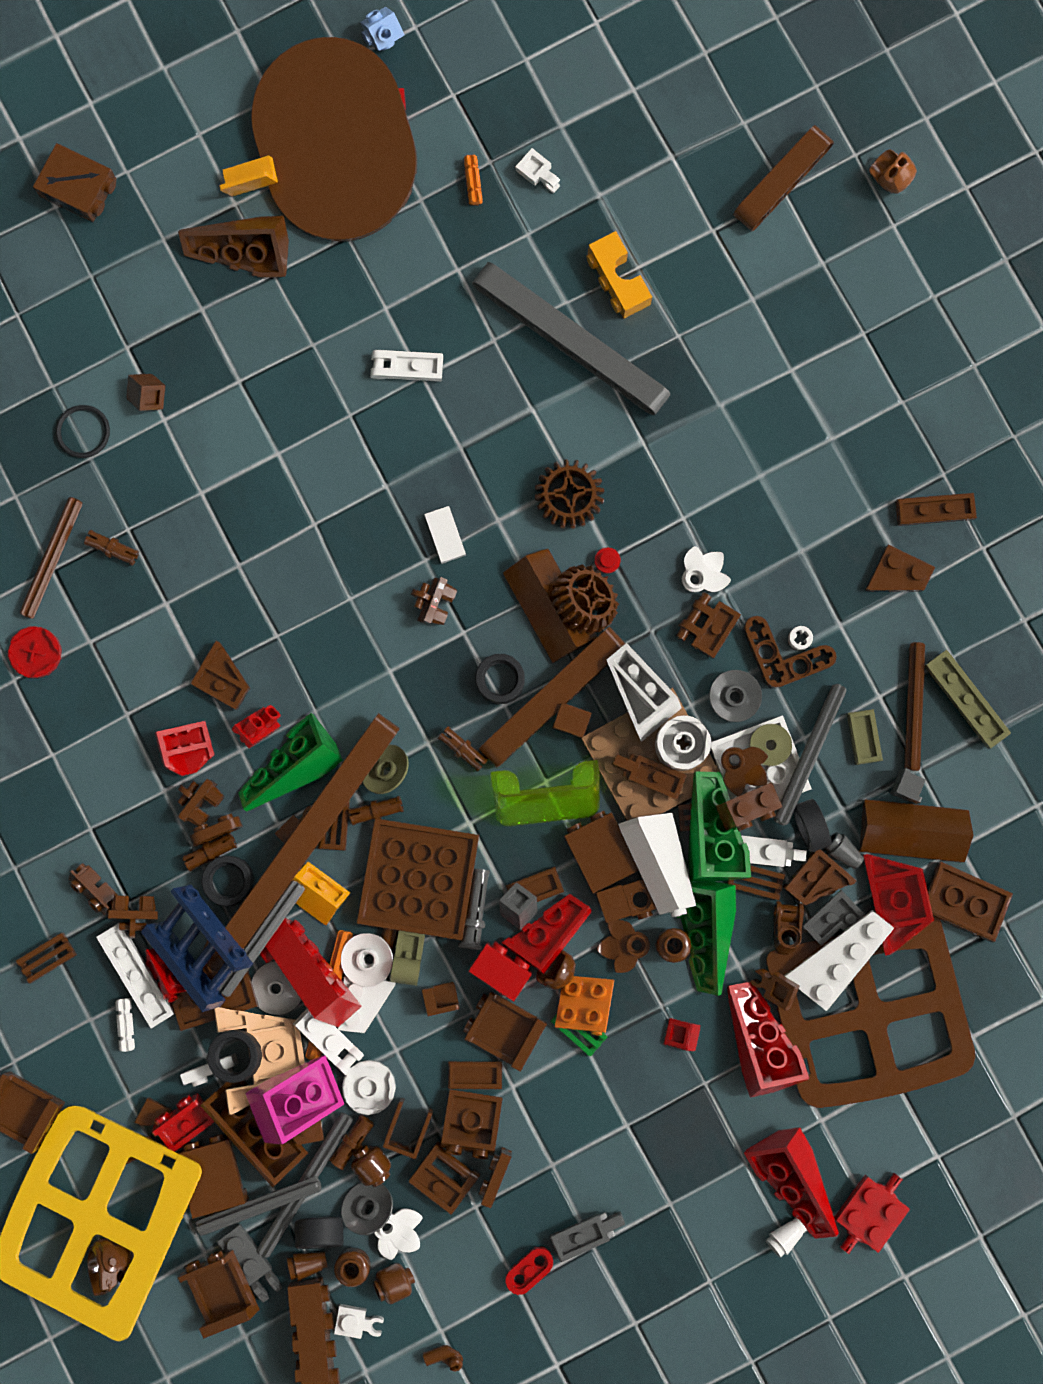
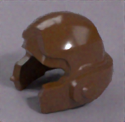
M106 1238L93 1242L88 1251V1274L94 1296L105 1295L107 1292H111V1289L117 1285V1280L121 1283L134 1257L131 1250Z

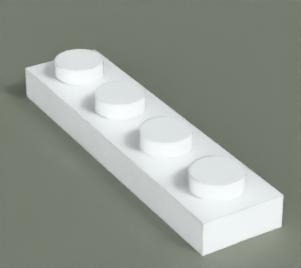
M119 923L96 937L150 1028L157 1026L175 1014L171 1004L163 999V994L157 981L154 979L132 939L129 938V934L127 931L119 930Z

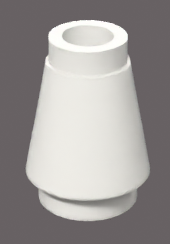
M795 1218L769 1233L770 1237L766 1242L772 1251L781 1258L784 1254L788 1255L807 1229L799 1219Z

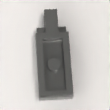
M603 1212L551 1234L550 1239L560 1262H564L610 1241V1238L615 1236L614 1230L625 1225V1220L621 1212L608 1217L606 1212Z

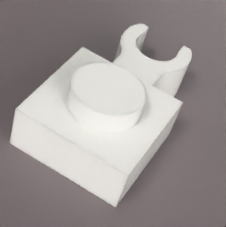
M340 1304L334 1334L361 1339L363 1331H367L372 1336L378 1337L381 1336L382 1331L375 1330L372 1324L374 1322L383 1323L384 1318L378 1315L370 1318L365 1317L366 1308Z

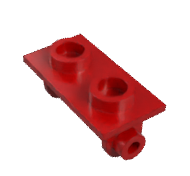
M154 948L146 949V965L149 967L154 979L160 980L158 986L163 994V999L169 1003L177 1000V994L186 992V990Z

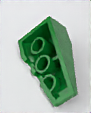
M312 713L307 715L287 733L286 736L289 739L280 750L275 748L270 754L272 758L266 767L258 768L238 792L242 807L246 812L323 777L343 761L337 744Z
M694 772L688 850L689 880L692 882H717L751 878L750 851L747 843L743 842L740 831L738 832L736 827L725 830L715 807L730 800L720 772Z
M690 882L696 906L687 908V914L676 917L681 918L684 932L691 941L689 964L697 991L719 996L722 994L736 914V886L721 882Z

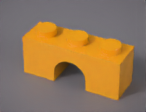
M615 231L589 244L586 258L592 269L596 268L600 275L598 280L602 289L609 291L612 297L610 302L616 313L620 312L623 319L650 306L652 295L641 275L625 280L616 274L615 269L627 261L628 252Z

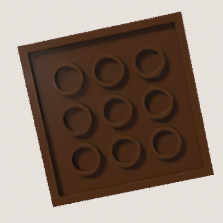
M375 819L357 924L462 940L479 835Z

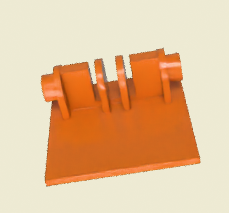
M574 976L569 984L561 988L555 1028L592 1031L591 1034L602 1036V1032L606 1033L614 980Z

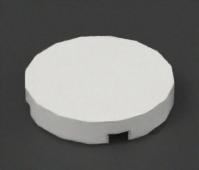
M373 1060L361 1061L352 1066L351 1071L345 1075L342 1085L343 1097L346 1103L357 1113L365 1115L379 1113L388 1107L394 1098L396 1089L395 1079L390 1069L381 1062Z

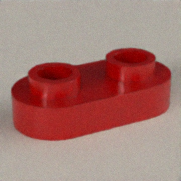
M535 1247L515 1263L506 1274V1286L509 1291L516 1295H522L542 1280L553 1267L551 1252L545 1247ZM542 1256L545 1261L543 1264L538 1265L534 1261L535 1258ZM517 1274H521L524 1276V1281L517 1283L514 1277Z

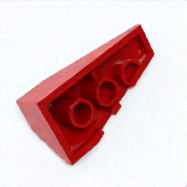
M751 982L728 986L727 992L741 1070L750 1098L773 1093L808 1080L809 1076L800 1050L796 1045H792L784 1033L786 1032L785 1028L775 1020L770 1012V1006L757 987L753 986Z
M800 1127L778 1130L746 1149L744 1154L755 1174L762 1182L768 1181L776 1190L774 1195L779 1200L784 1199L791 1206L793 1216L801 1221L815 1239L837 1237L839 1232L813 1150Z

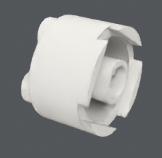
M677 716L670 719L660 728L655 739V750L660 762L676 771H687L695 768L705 760L711 748V737L708 730L698 719L691 716ZM681 737H684L685 742L689 743V746L685 747L684 750H681L680 745L676 744V741H679Z

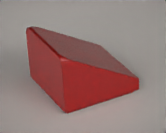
M669 1018L664 1044L686 1051H695L700 1025Z

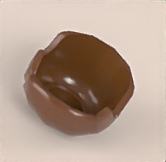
M562 950L544 974L539 970L537 971L536 980L553 990L566 986L570 983L575 973L576 964L573 956Z

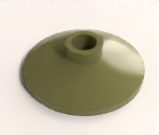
M388 745L363 780L365 787L375 794H385L397 788L404 780L408 771L409 761L405 751L396 745Z

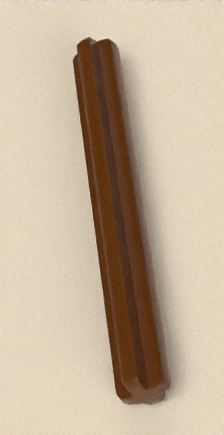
M68 498L22 604L20 614L27 618L33 619L80 512L82 502L76 498Z
M921 642L910 643L904 768L911 771H919L921 762L925 644Z

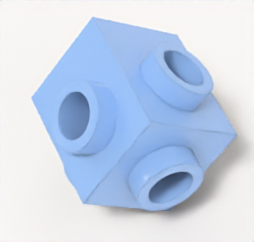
M387 7L371 11L366 15V19L360 22L364 29L361 32L363 39L368 46L372 45L379 51L391 48L395 43L394 41L404 36L395 13Z

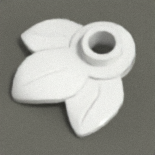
M696 546L691 548L684 558L686 570L682 576V584L685 589L694 593L700 592L703 589L709 592H718L724 589L731 581L727 575L720 573L724 554L722 552H711L702 555V552ZM697 576L699 583H691L690 577Z
M403 1208L394 1214L391 1213L387 1222L391 1224V1228L388 1231H383L381 1228L374 1233L378 1238L377 1247L382 1256L392 1260L398 1250L410 1253L420 1248L419 1238L413 1230L422 1220V1216L418 1212Z

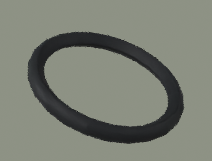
M78 405L66 410L56 425V438L59 446L65 453L77 458H88L98 454L106 446L110 436V426L106 416L97 408L89 405ZM80 410H87L97 414L105 428L104 437L100 445L86 453H79L69 449L64 444L61 436V428L65 419L70 414Z

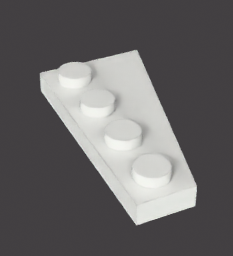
M871 910L844 930L842 934L834 940L832 939L823 948L809 956L799 966L784 976L800 985L799 990L827 1011L892 932L894 927Z

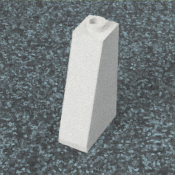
M673 814L637 817L620 823L621 833L659 915L670 913L671 917L687 914L686 909L696 906Z

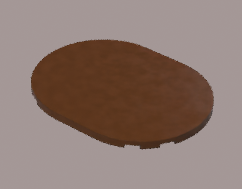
M321 37L301 42L286 50L272 62L262 76L254 95L252 128L260 158L268 155L273 158L278 183L268 186L279 209L302 231L314 237L331 241L361 239L387 226L407 203L412 193L415 175L417 174V151L398 85L391 71L370 49L357 42L337 37Z

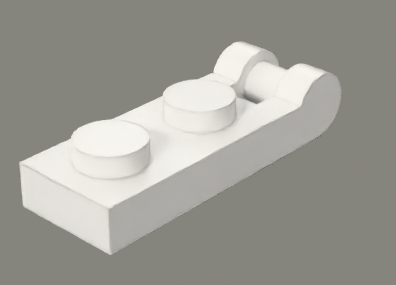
M372 351L371 360L374 361V365L371 368L370 377L373 379L442 381L443 354ZM391 361V368H384V362Z
M308 1009L293 1023L344 1075L351 1071L350 1067L356 1060L360 1061L364 1056L335 1026L314 1019ZM345 1048L349 1053L341 1060L337 1055Z

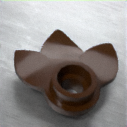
M738 747L726 749L722 754L721 764L726 770L724 782L728 789L736 796H740L746 784L753 786L766 785L767 774L761 764L767 760L768 755L758 747H748L744 750ZM736 755L739 758V763H731L730 757Z
M624 920L608 923V928L612 936L605 938L597 947V951L604 957L615 960L614 969L616 973L628 972L635 967L638 958L644 957L649 952V939L645 934L635 932L629 922ZM634 940H639L641 942V948L639 950H634L632 948V942Z

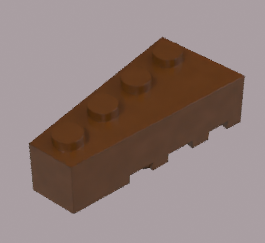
M323 1277L291 1281L288 1286L290 1322L292 1327L296 1326V1332H293L292 1346L294 1354L299 1355V1360H296L295 1382L301 1384H340L339 1368H334L333 1357H337L336 1342L330 1338V1329H333L332 1312L327 1313L326 1302L330 1301L329 1285H324Z

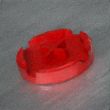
M30 626L21 629L11 639L8 658L11 666L17 673L28 678H42L50 675L57 668L61 660L62 648L58 638L51 631L42 627Z

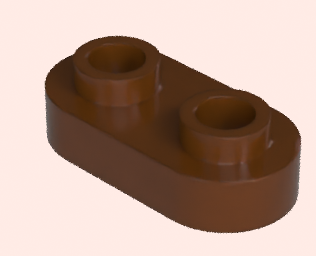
M228 814L218 818V823L209 827L208 824H204L194 828V834L190 835L193 846L202 845L207 841L210 842L227 835L229 832L232 833L242 828L243 825L239 816L233 817L232 814Z

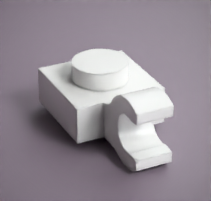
M533 148L516 165V171L534 186L541 181L553 194L560 187V184H558L560 179L549 171L551 163Z

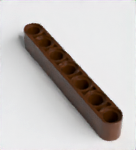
M608 627L495 732L479 750L498 768L559 711L562 703L567 704L608 665L607 659L626 643L611 627Z

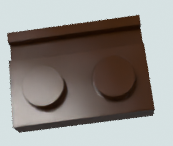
M502 1147L499 1155L494 1154L489 1166V1170H492L488 1181L484 1179L478 1195L482 1196L481 1205L491 1209L512 1158L511 1150Z

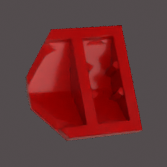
M205 721L155 732L164 768L180 776L197 773L214 756Z

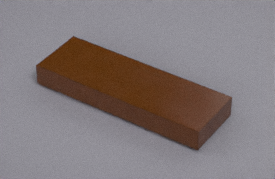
M974 493L904 498L895 501L898 526L967 521L977 518Z

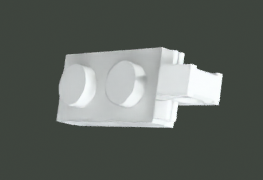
M742 836L743 842L747 843L749 848L750 863L784 867L791 866V860L806 861V851L793 849V843Z

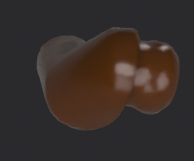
M441 1345L423 1352L426 1366L441 1361L448 1365L453 1372L459 1371L463 1366L461 1353L448 1345Z

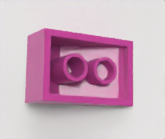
M322 1055L272 1077L245 1093L264 1142L273 1144H284L344 1105L326 1055Z

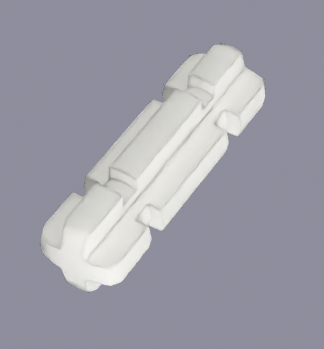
M118 999L115 1004L116 1011L119 1012L116 1015L118 1037L121 1038L118 1041L119 1050L122 1052L132 1051L135 1048L134 1039H132L134 1031L132 1013H130V1009H132L131 999Z

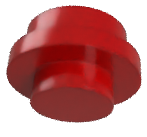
M606 547L597 552L595 565L598 570L601 569L602 573H613L620 566L621 558L615 549Z

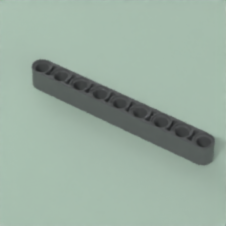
M487 262L472 282L473 286L480 293L648 414L655 416L669 398L670 392L663 385L493 263Z

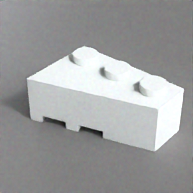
M627 643L607 659L642 742L681 709L678 697Z

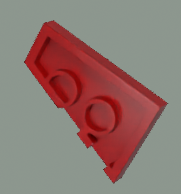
M568 894L547 909L542 917L532 924L528 923L525 925L521 932L512 938L508 937L502 944L544 974L592 910L589 906Z

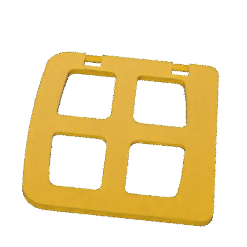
M67 1107L58 1114L43 1140L22 1182L0 1235V1279L112 1340L123 1341L127 1339L135 1326L202 1174L201 1166L196 1161L178 1154L86 1107ZM93 1120L105 1125L102 1133L90 1128ZM76 1131L92 1136L106 1143L110 1148L90 1195L86 1200H80L50 1185L48 1182L64 1149ZM164 1155L176 1160L173 1168L160 1163ZM130 1157H134L160 1170L164 1174L159 1198L145 1231H141L111 1216L107 1211L109 1200ZM37 1204H41L70 1219L74 1224L71 1237L51 1278L27 1267L19 1261L20 1249ZM97 1234L131 1250L134 1254L133 1260L118 1289L107 1306H102L71 1289L72 1282L90 1242Z

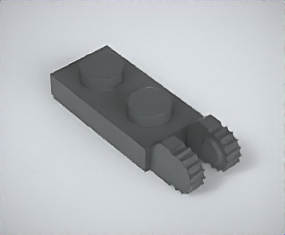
M239 1224L218 1240L217 1243L224 1252L234 1251L249 1286L251 1285L261 1302L269 1299L267 1291L258 1281L263 1275H265L266 1280L276 1292L282 1289V1284L272 1271V1266L265 1257L257 1252V1245L242 1224Z

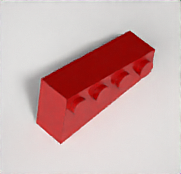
M285 918L265 947L314 1019L340 1027L362 1005L322 957L318 947L304 934V927L297 920L292 921Z

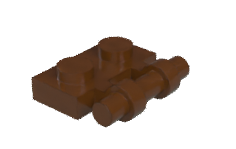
M703 592L700 598L693 602L691 606L693 609L686 620L683 619L679 625L680 630L676 637L685 641L689 633L694 635L696 638L691 646L714 659L741 614L721 601L712 609L707 606L712 597ZM701 614H704L708 619L701 629L695 624Z

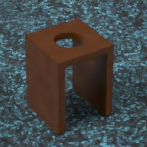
M401 1097L383 1147L416 1159L434 1109L430 1108L416 1148L409 1147L391 1140L405 1101Z

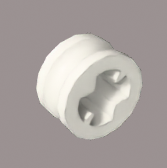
M805 626L795 627L788 635L789 645L797 651L805 650L813 641L812 632ZM796 632H800V635L803 633L806 635L805 645H801V642L797 644L794 641L797 637Z

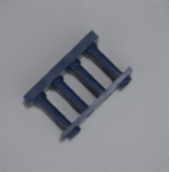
M192 885L173 888L171 894L179 903L165 921L148 924L141 933L202 1012L221 1007L226 999L219 992L220 986L231 972L250 968L253 962ZM186 911L194 923L183 938L179 940L172 929ZM201 931L209 943L195 961L188 952V948ZM217 951L225 963L213 979L210 980L203 971V968Z

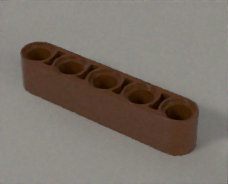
M814 125L734 211L733 216L753 232L823 158L834 144V141Z

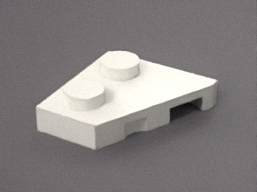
M344 976V984L362 1007L338 1027V1030L365 1033L395 987L396 982L384 980L376 986L362 987L354 984Z

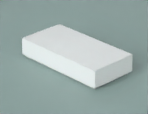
M449 506L425 514L441 564L466 556Z

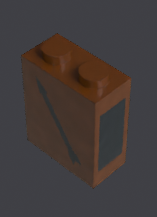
M56 143L33 188L39 197L94 222L96 217L102 214L105 206L104 202L108 194H112L116 187V177L110 168Z

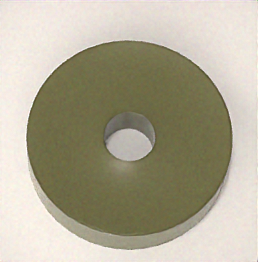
M765 724L752 733L749 747L762 749L768 755V758L761 765L772 767L788 759L792 751V739L783 727L776 724ZM768 740L774 742L775 748L773 750H769L766 747Z

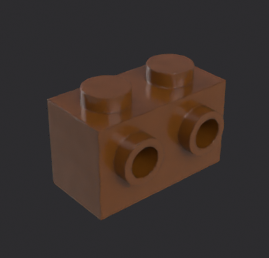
M771 782L715 807L725 830L736 827L739 832L753 826L751 821L758 817L762 822L776 816L774 811L782 808V804Z

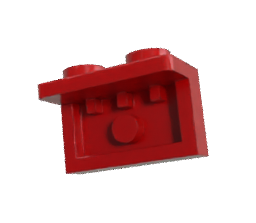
M196 1093L192 1097L187 1095L176 1104L177 1108L171 1113L165 1111L154 1120L155 1125H153L152 1133L154 1136L158 1135L168 1149L175 1152L213 1124L214 1121L200 1106L204 1103V1100Z

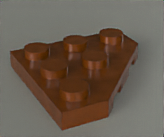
M207 940L206 944L204 945V949H205V947H206V946L208 945V943H209L208 940ZM213 955L203 968V971L212 980L225 962ZM247 971L229 997L222 995L226 1000L220 1008L245 1011L259 1006L249 971ZM187 992L180 993L173 1004L180 1031L215 1020L214 1009L202 1012Z

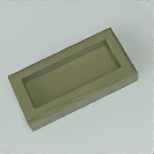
M874 709L847 713L855 765L883 761Z

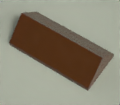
M547 548L526 555L504 571L503 575L551 662L554 663L593 642L597 635L595 632L589 635L586 632L578 634L576 628L569 630V623H561L563 617L561 614H555L558 608L551 605L555 598L550 594L554 589L552 585L562 572Z
M863 800L859 852L954 862L966 861L974 836L969 810Z
M245 1081L236 1083L226 1082L200 1106L273 1188L308 1152L302 1145H297L293 1138L284 1144L265 1143L250 1105L229 1115L225 1090L249 1085Z

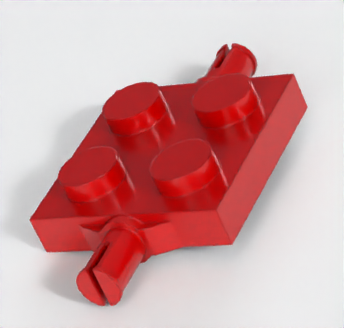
M893 1172L884 1186L864 1175L834 1217L849 1233L840 1248L850 1254L859 1241L869 1245L876 1252H880L910 1210L893 1193L903 1179Z

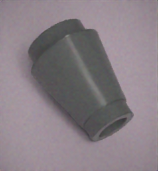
M833 833L830 836L831 845L825 847L827 854L853 869L859 867L864 857L845 834Z

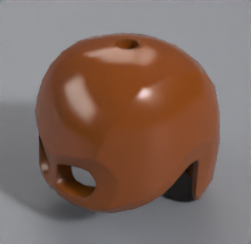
M891 149L883 152L869 169L876 182L884 190L893 194H898L906 189L917 173L915 164L906 153L900 152L898 155Z

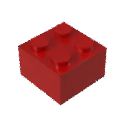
M494 941L492 945L487 942L469 969V972L514 1002L532 975V972L529 970L530 964L518 956L512 959L506 955L508 949L498 942Z

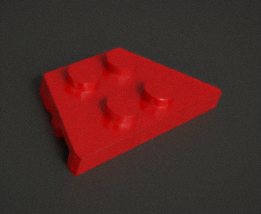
M865 854L863 856L876 914L894 927L892 932L883 941L885 956L893 954L934 922L922 868Z

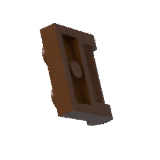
M437 1141L408 1182L452 1215L481 1174L475 1169L472 1171L454 1156L446 1153V1150L441 1147V1143ZM436 1157L466 1179L462 1186L432 1164Z

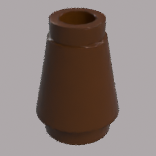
M325 1251L320 1253H294L293 1257L287 1258L291 1280L298 1278V1281L328 1268Z

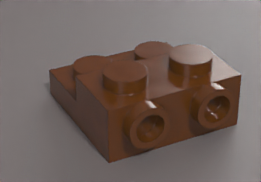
M450 1089L441 1147L446 1148L445 1152L451 1155H461L462 1151L472 1152V1157L483 1160L488 1159L489 1155L494 1156L503 1098Z

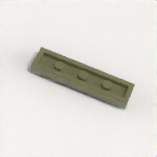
M948 650L943 651L924 666L987 749H991L1011 734L1010 730Z

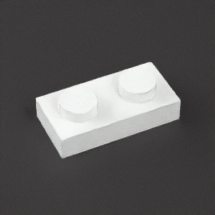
M235 1053L220 1059L223 1068L229 1072H234L232 1067L239 1063ZM205 1064L186 1071L180 1076L183 1085L192 1083V1086L195 1087L207 1082V1076L213 1073L209 1065Z

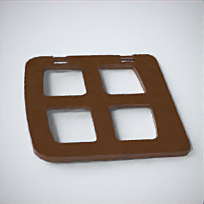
M933 917L934 922L897 950L923 949L926 952L935 985L934 991L883 1002L878 997L868 960L853 978L858 998V1006L854 1010L812 1020H804L797 994L790 1009L783 1010L777 1006L781 1024L786 1030L784 1033L792 1045H796L800 1050L803 1059L806 1058L810 1072L808 1074L809 1079L796 1084L801 1099L808 1105L824 1108L894 1096L964 1075L973 1067L975 1048L940 919ZM839 935L832 936L822 946L816 940L799 944L795 951L789 955L780 954L776 950L769 952L766 957L768 972L771 977L777 972L784 976ZM883 943L873 955L885 953ZM937 1011L941 1012L951 1046L950 1053L931 1062L898 1070L887 1033L888 1025L894 1021ZM863 1030L868 1037L876 1075L846 1082L820 1083L810 1050V1042L851 1031Z

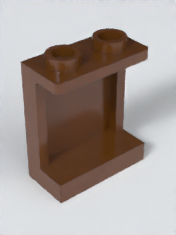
M601 811L590 817L591 823L582 826L580 822L566 829L568 834L564 836L592 893L639 871L612 812L606 815L605 811Z
M493 991L488 996L483 994L476 1006L480 1010L476 1019L470 1017L463 1032L467 1033L464 1040L474 1043L511 1064V1067L521 1072L547 1022Z
M9 1071L2 1076L0 1075V1132L24 1145L22 1149L33 1154L39 1150L48 1131L63 1108L65 1101Z
M225 1134L210 1137L209 1143L199 1145L198 1141L183 1145V1150L178 1153L196 1161L202 1170L199 1182L189 1202L192 1219L239 1206L249 1200L247 1188L243 1189L232 1146L233 1142L228 1137L225 1138Z
M222 1250L216 1251L207 1256V1260L201 1263L199 1259L192 1261L184 1266L185 1271L177 1277L179 1283L187 1280L204 1317L205 1323L199 1328L203 1339L249 1321L260 1310L233 1250L222 1253Z

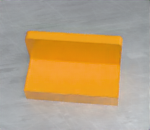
M268 155L223 169L225 184L219 186L220 191L233 197L278 183L273 158Z
M307 862L293 879L305 888L296 904L324 925L330 922L337 909L350 894L349 891L310 862Z

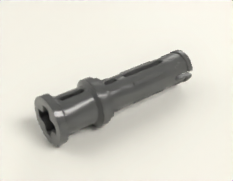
M474 868L463 939L458 944V947L482 951L480 940L482 929L486 925L482 918L490 874L489 870Z

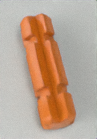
M466 155L464 156V167L466 169L465 175L469 204L480 205L483 201L477 156Z

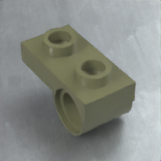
M399 930L391 971V982L417 986L425 934Z

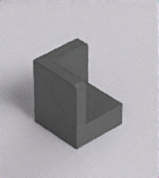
M907 768L900 769L890 794L912 804L921 803L922 797L919 795L926 779L910 773L911 770Z
M516 882L499 900L500 915L521 930L537 913V897Z

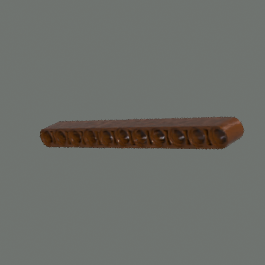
M380 713L376 715L225 928L242 949L247 945L400 728ZM216 951L214 955L224 961Z

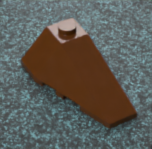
M284 216L254 217L178 231L184 256L212 264L218 262L228 265L230 269L236 271L242 269L253 272V275L258 277L286 276L289 238Z

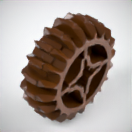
M565 459L564 467H560V464L555 462V471L547 467L545 473L548 477L540 475L539 481L542 484L535 486V490L541 492L535 495V501H543L537 505V509L539 511L547 509L543 513V518L547 519L552 515L551 525H555L557 520H560L561 529L565 528L566 522H570V528L575 529V521H578L580 526L584 527L586 524L584 517L592 522L594 516L591 512L599 514L601 509L596 504L600 505L604 502V499L598 496L604 494V488L597 487L602 483L601 478L593 479L596 475L595 470H591L589 473L586 472L588 469L587 463L582 468H578V460H574L573 466H569L568 459ZM564 476V485L559 489H554V492H548L551 484ZM572 476L583 480L588 488L585 489V486L575 485ZM568 484L569 489L572 490V493H576L573 494L571 505L570 500L567 499V495L565 497L563 496L566 494ZM591 496L588 505L575 513L576 502ZM550 500L563 503L566 506L567 513L557 510Z
M583 564L569 567L558 576L552 585L554 589L550 595L555 599L551 605L558 608L555 614H561L563 617L561 623L568 622L569 630L576 628L578 634L586 632L589 635L594 632H600L609 626L613 618L618 614L616 609L619 603L615 600L618 594L612 591L614 585H609L607 582L608 576H601V569L594 571L592 565L585 567ZM573 584H578V588H573ZM592 611H597V615H592Z

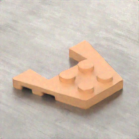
M220 1007L214 1009L217 1033L245 1028L246 1032L257 1039L262 1051L261 1065L252 1076L253 1085L225 1090L228 1114L230 1115L249 1105L246 1092L272 1077L305 1063L300 1031L293 1025L296 1020Z

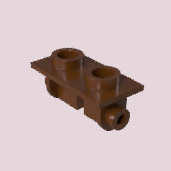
M82 863L75 870L78 874L73 870L70 871L69 885L77 894L82 893L88 899L89 906L96 913L101 912L106 916L109 910L108 905L112 907L114 895L118 894L106 882L97 888L95 884L101 880V877L89 865L86 866Z

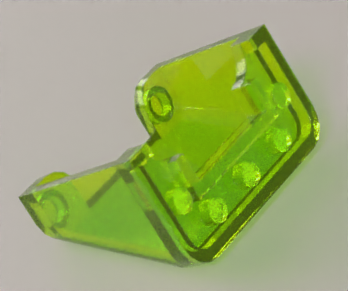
M598 760L584 761L575 766L571 785L520 790L518 778L514 773L506 770L491 772L497 820L505 826L588 818L595 815L600 808Z

